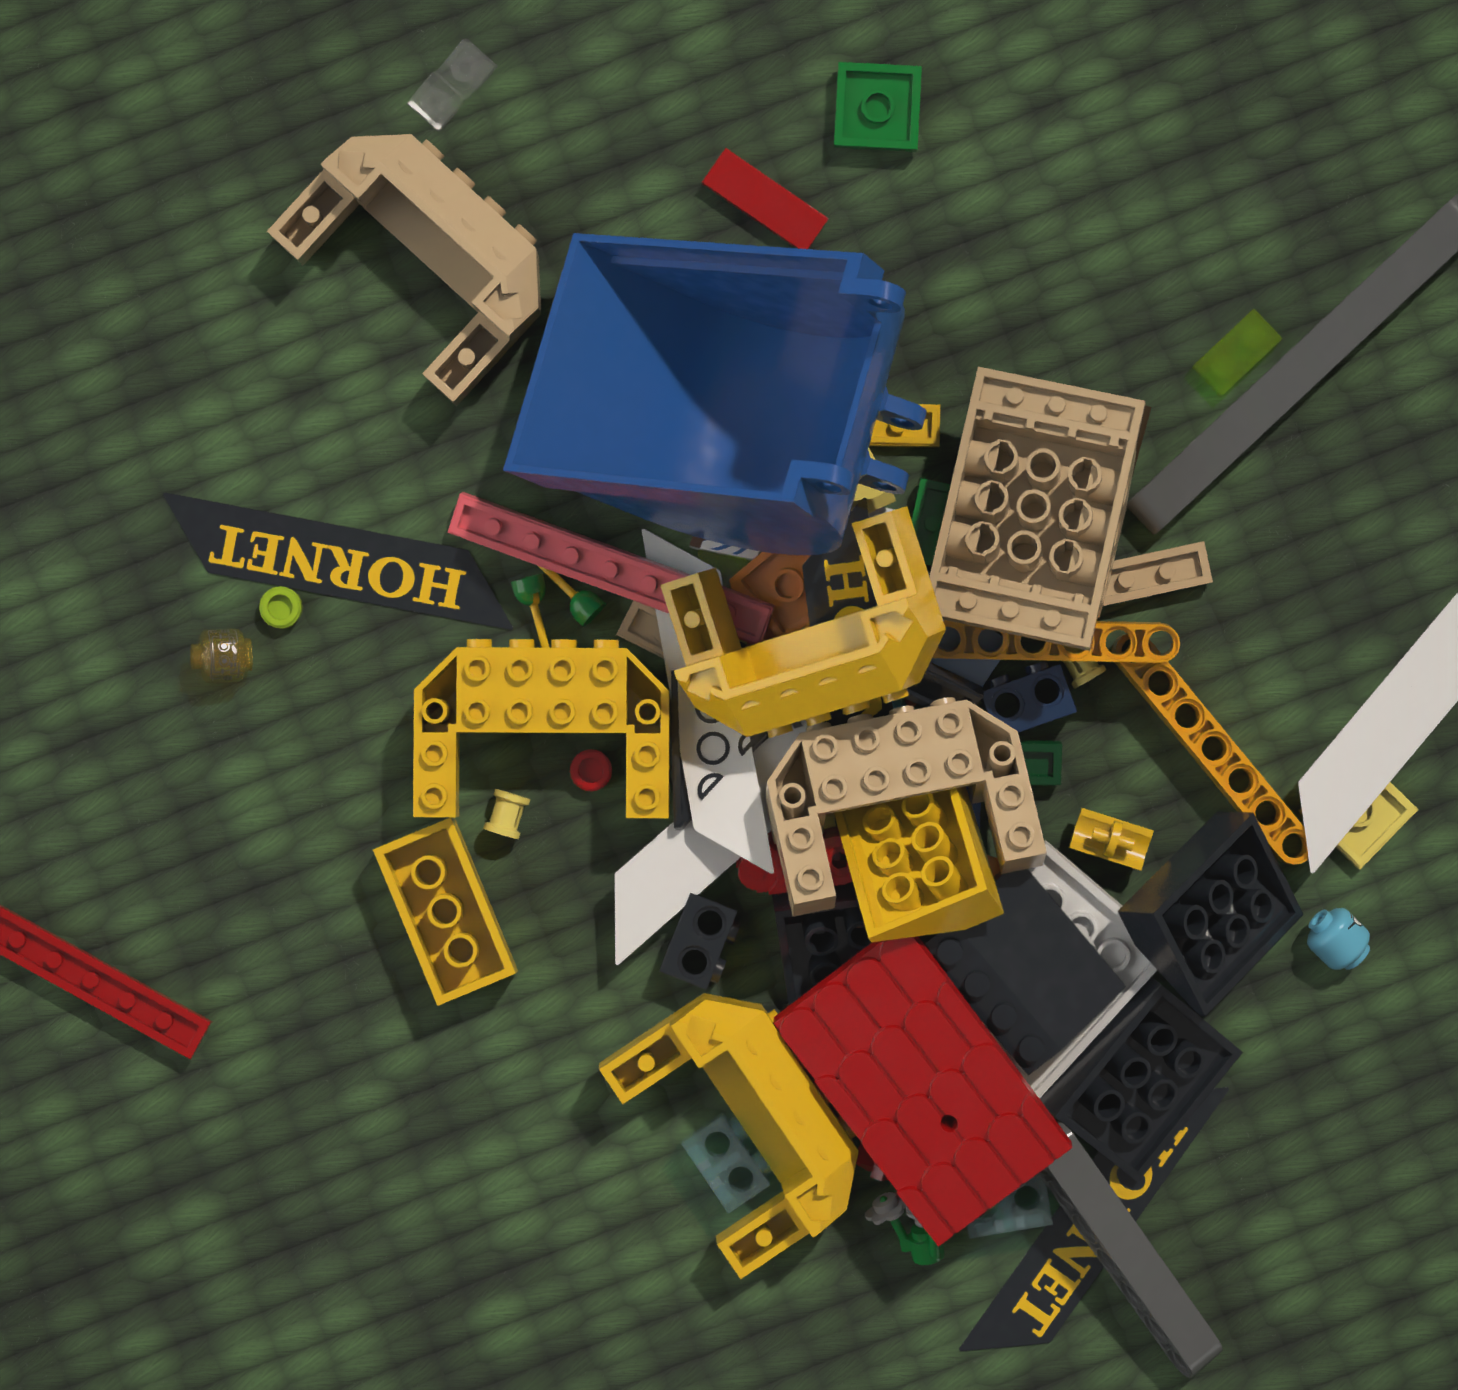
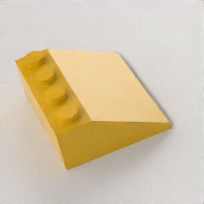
M966 786L834 813L868 939L871 942L966 930L1004 914Z

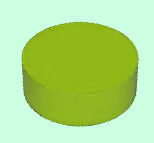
M279 586L269 589L262 596L259 610L261 617L268 625L284 629L298 622L302 615L303 606L299 595L295 591Z

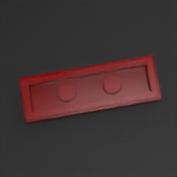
M727 148L724 149L702 181V184L798 249H809L829 220L825 215Z

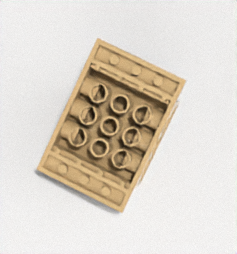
M978 367L930 572V580L943 620L1090 651L1097 618H1100L1108 590L1126 511L1136 458V444L1145 408L1144 400Z

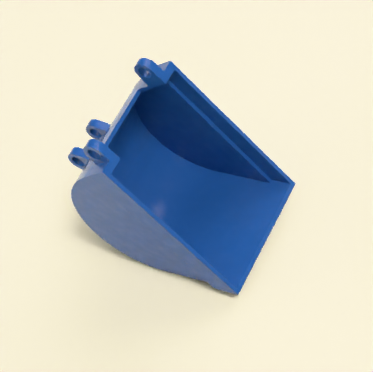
M573 233L503 471L545 488L576 491L658 525L721 544L787 555H819L833 552L842 544L858 483L886 493L902 494L905 492L909 474L906 471L870 458L868 451L876 420L903 429L920 430L923 427L927 413L925 408L916 403L888 394L886 387L905 318L903 302L906 291L898 285L883 281L882 278L885 270L864 253Z

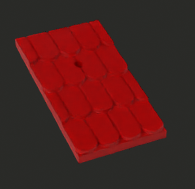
M919 936L872 942L774 1017V1025L780 1031L784 1041L815 1079L817 1086L859 1138L866 1152L897 1190L899 1197L938 1247L984 1214L989 1208H992L1018 1189L1020 1185L1026 1183L1048 1167L1054 1160L1072 1149V1142Z

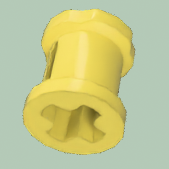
M1064 646L1068 651L1074 653L1083 650L1079 648ZM1063 661L1073 678L1071 684L1074 689L1106 671L1104 665H1099L1095 661Z
M495 789L494 796L497 799L490 822H486L483 829L519 839L521 833L517 829L524 806H528L531 799Z

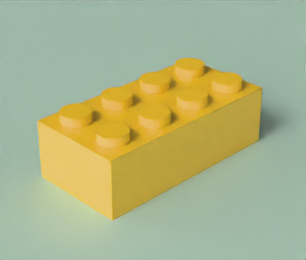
M450 817L373 849L437 1006L518 972L455 817Z

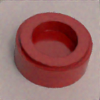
M592 749L585 750L574 757L570 766V775L573 782L582 790L597 791L605 787L610 781L612 765L604 753Z

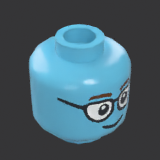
M1335 908L1329 912L1326 909L1321 910L1309 922L1308 927L1311 930L1308 934L1307 945L1329 968L1334 970H1341L1343 968L1350 970L1358 966L1370 951V946L1368 945L1370 933L1347 909Z

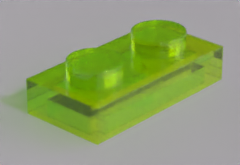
M1252 309L1199 359L1192 368L1221 397L1283 338L1255 309Z

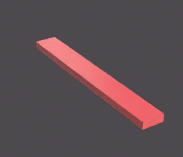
M465 492L459 495L447 532L669 613L660 585L691 575ZM722 586L738 638L751 644L763 642L776 605Z

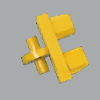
M1081 808L1068 848L1142 871L1154 830Z

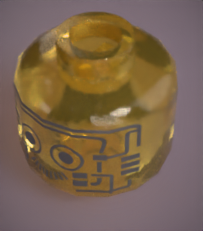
M236 628L203 630L199 636L198 644H191L190 646L192 670L199 669L200 675L206 683L240 682L244 678L246 671H252L253 653L251 639L244 638L243 633Z

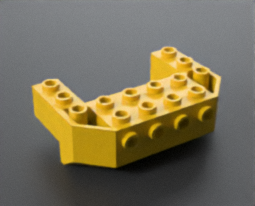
M902 507L852 523L878 606L741 648L716 568L661 584L664 599L686 665L674 670L675 677L695 708L745 737L767 731L769 738L793 731L792 723L805 720L808 727L832 719L830 712L844 708L845 714L848 715L870 708L868 700L882 696L884 703H888L909 696L907 688L921 682L946 628L908 507Z
M467 639V647H456L414 689L413 817H459L460 733L489 732L626 734V818H669L670 691L627 648H619V640H594L593 648H577V640L555 639L551 640V648H534L533 639H509V647H492V639Z
M703 993L599 1063V1070L621 1103L624 1104L691 1058L698 1068L703 1067L781 1183L783 1189L782 1192L716 1235L718 1247L739 1278L742 1279L809 1233L812 1237H815L847 1210L858 1149L852 1139L856 1136L841 1116H836L829 1105L831 1102L817 1084L814 1083L805 1066L784 1041L780 1031L774 1025V1017L778 1014L776 1010L773 1009L767 1013L762 1004Z

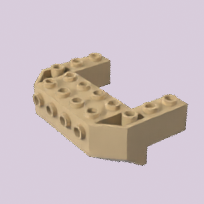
M412 134L351 137L321 163L323 171L267 232L298 262L304 265L360 204L478 312L476 316L422 373L428 381L457 406L541 315L539 255L537 249L533 246L537 240L520 224L513 228L502 218L506 214L505 210L491 197L487 196L483 200L472 190L475 183L459 168L452 172L443 164L441 160L445 156L427 139L420 143Z
M947 697L933 701L930 704L931 707L914 710L913 706H901L890 710L889 715L873 718L871 714H861L849 718L846 724L831 726L829 722H822L808 726L806 732L799 733L768 779L766 786V802L774 844L777 843L792 916L835 908L836 892L823 839L826 814L968 786L972 804L985 803L1001 874L1043 866L1047 851L1018 731L967 699L955 701V698Z

